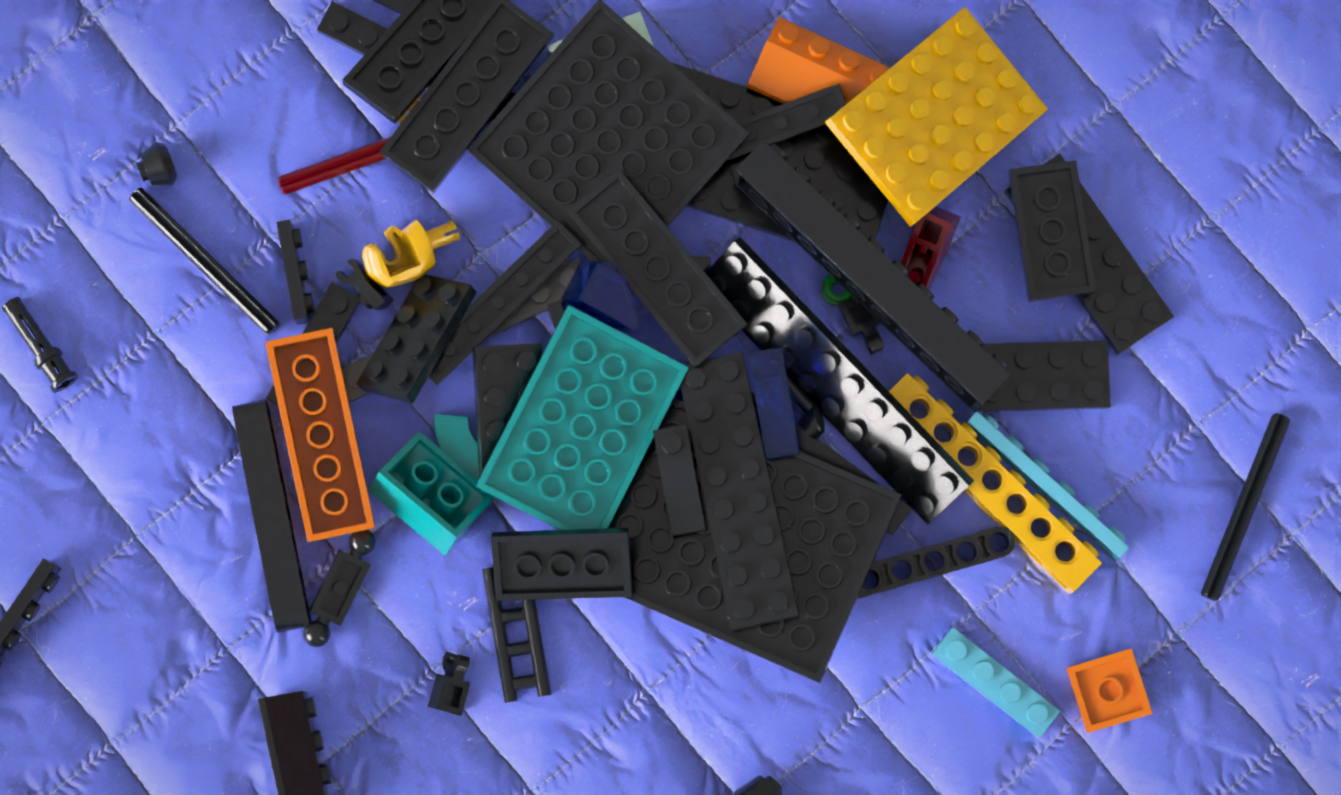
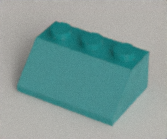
M420 431L377 473L368 490L444 556L465 536L495 499L494 496L476 488L478 480Z

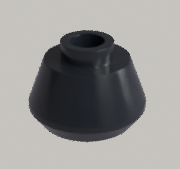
M155 142L141 154L142 161L137 162V167L143 182L150 180L151 185L172 186L178 179L176 170L165 144Z

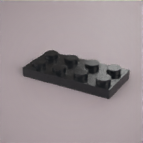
M1076 160L1010 169L1008 173L1028 302L1096 293L1097 289Z
M426 274L417 279L356 384L363 391L413 404L475 297L477 291L473 286Z
M1107 341L994 343L982 346L990 356L996 354L1005 361L1009 367L1006 371L1011 376L976 412L1109 409L1111 407Z
M541 343L472 347L479 478L542 357Z
M628 528L492 532L491 546L496 601L632 597Z

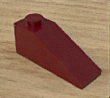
M935 206L915 224L901 264L910 273L907 277L915 285L921 283L930 289L950 247L961 219L960 216Z

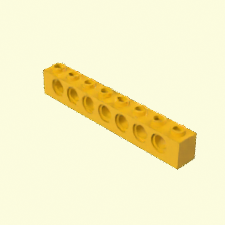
M907 373L889 392L909 413V407L912 403L919 402L926 407V417L915 419L974 480L964 492L1000 527L1011 531L1015 542L1068 594L1073 593L1102 564L1097 558L1099 552L1089 542L1084 541L1081 543L1072 534L1075 529L1068 521L1062 517L1057 519L1048 511L1051 507L1049 503L1038 493L1033 496L1024 487L1026 481L1013 469L1008 472L1000 464L1002 461L1000 455L990 446L984 448L976 440L978 437L977 433L967 423L963 422L960 425L951 416L954 413L951 407L942 399L936 401L928 393L930 390L929 386L919 376L915 375L912 378ZM937 426L947 427L951 433L950 441H938L934 436V428ZM967 449L974 454L975 462L972 466H965L960 463L958 459V452L960 450ZM985 473H993L998 477L999 486L997 489L990 490L983 485L982 477ZM1015 496L1022 501L1023 510L1021 513L1015 514L1008 510L1006 504L1008 497ZM1034 520H1041L1046 524L1047 534L1045 537L1040 538L1032 533L1031 524ZM1058 544H1066L1071 549L1072 555L1069 561L1065 562L1057 558L1055 549Z

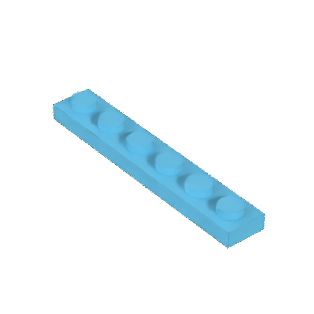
M976 412L969 419L967 424L977 433L978 438L984 444L993 448L1003 461L1021 475L1022 478L1114 560L1121 558L1129 549L1124 543L1126 540L1125 536L1113 526L1107 528L1098 520L1101 517L1100 514L1087 503L1082 506L1073 498L1075 492L1063 481L1060 480L1058 483L1048 475L1050 472L1049 468L1040 460L1034 458L1032 461L1022 452L1025 449L1024 446L1013 436L1006 438L997 429L1000 426L990 415L986 413L980 415Z

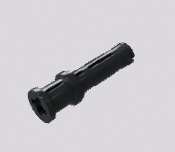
M15 297L2 306L3 312L6 313L21 338L35 356L34 365L38 370L43 371L51 383V391L57 393L72 385L78 379L77 373L71 371L62 359L63 352L56 346L52 347L22 303L21 298Z

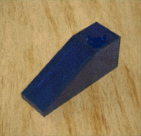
M782 347L748 353L766 459L800 454Z

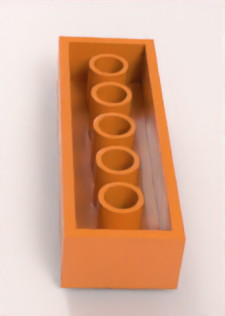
M333 328L266 341L267 354L307 542L374 529V518Z

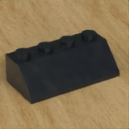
M298 691L258 699L278 795H328L327 784H331L332 781L328 764H322L319 751L324 750V742L321 731L314 730L312 717H317V710L313 696L307 697V692Z

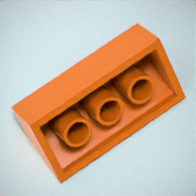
M779 17L763 47L746 87L785 104L839 83L847 104L889 70L890 67Z

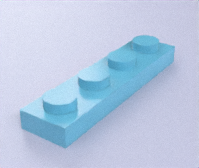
M954 627L948 631L931 654L1037 738H1041L1061 712Z

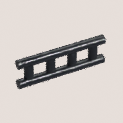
M493 567L482 569L504 702L518 701L516 691L534 687L537 688L538 697L551 695L535 600H522L523 607L502 610L501 601H496ZM525 620L528 640L508 644L505 624ZM531 654L534 674L514 677L511 657Z

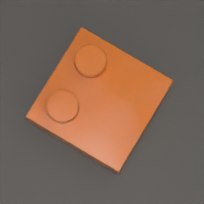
M1132 648L1066 668L1087 733L1153 714Z

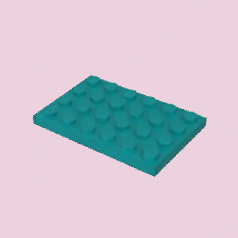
M568 305L475 487L558 530L607 529L654 438L653 430H658L689 367Z

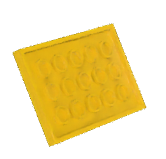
M964 7L825 121V123L911 227L1045 113L1048 108L967 8Z

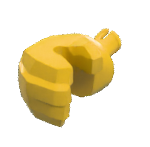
M415 220L402 230L396 226L388 227L383 233L393 247L394 259L390 262L387 261L385 255L376 244L370 243L366 245L362 251V258L367 276L385 288L406 284L421 278L435 266V249L460 240L459 232L445 235V233L457 229L456 225L450 220L448 223L425 231L420 222Z

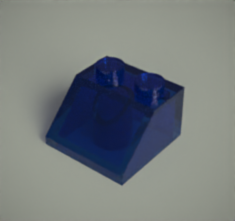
M603 260L600 263L592 261L591 263L579 264L561 299L618 331H637L640 326L627 279L618 275L619 269Z

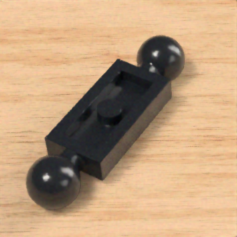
M370 530L354 532L350 535L349 546L351 550L349 554L338 550L309 608V611L318 615L317 619L305 626L303 631L304 640L310 646L321 647L328 642L330 638V628L328 626L330 621L341 626L371 566L361 560L363 555L371 553L376 545V538Z

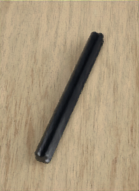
M138 188L129 197L130 202L266 335L276 330L279 325L278 320L143 188Z
M1275 413L1271 416L1202 588L1201 595L1209 600L1217 601L1221 596L1290 424V419L1285 415Z

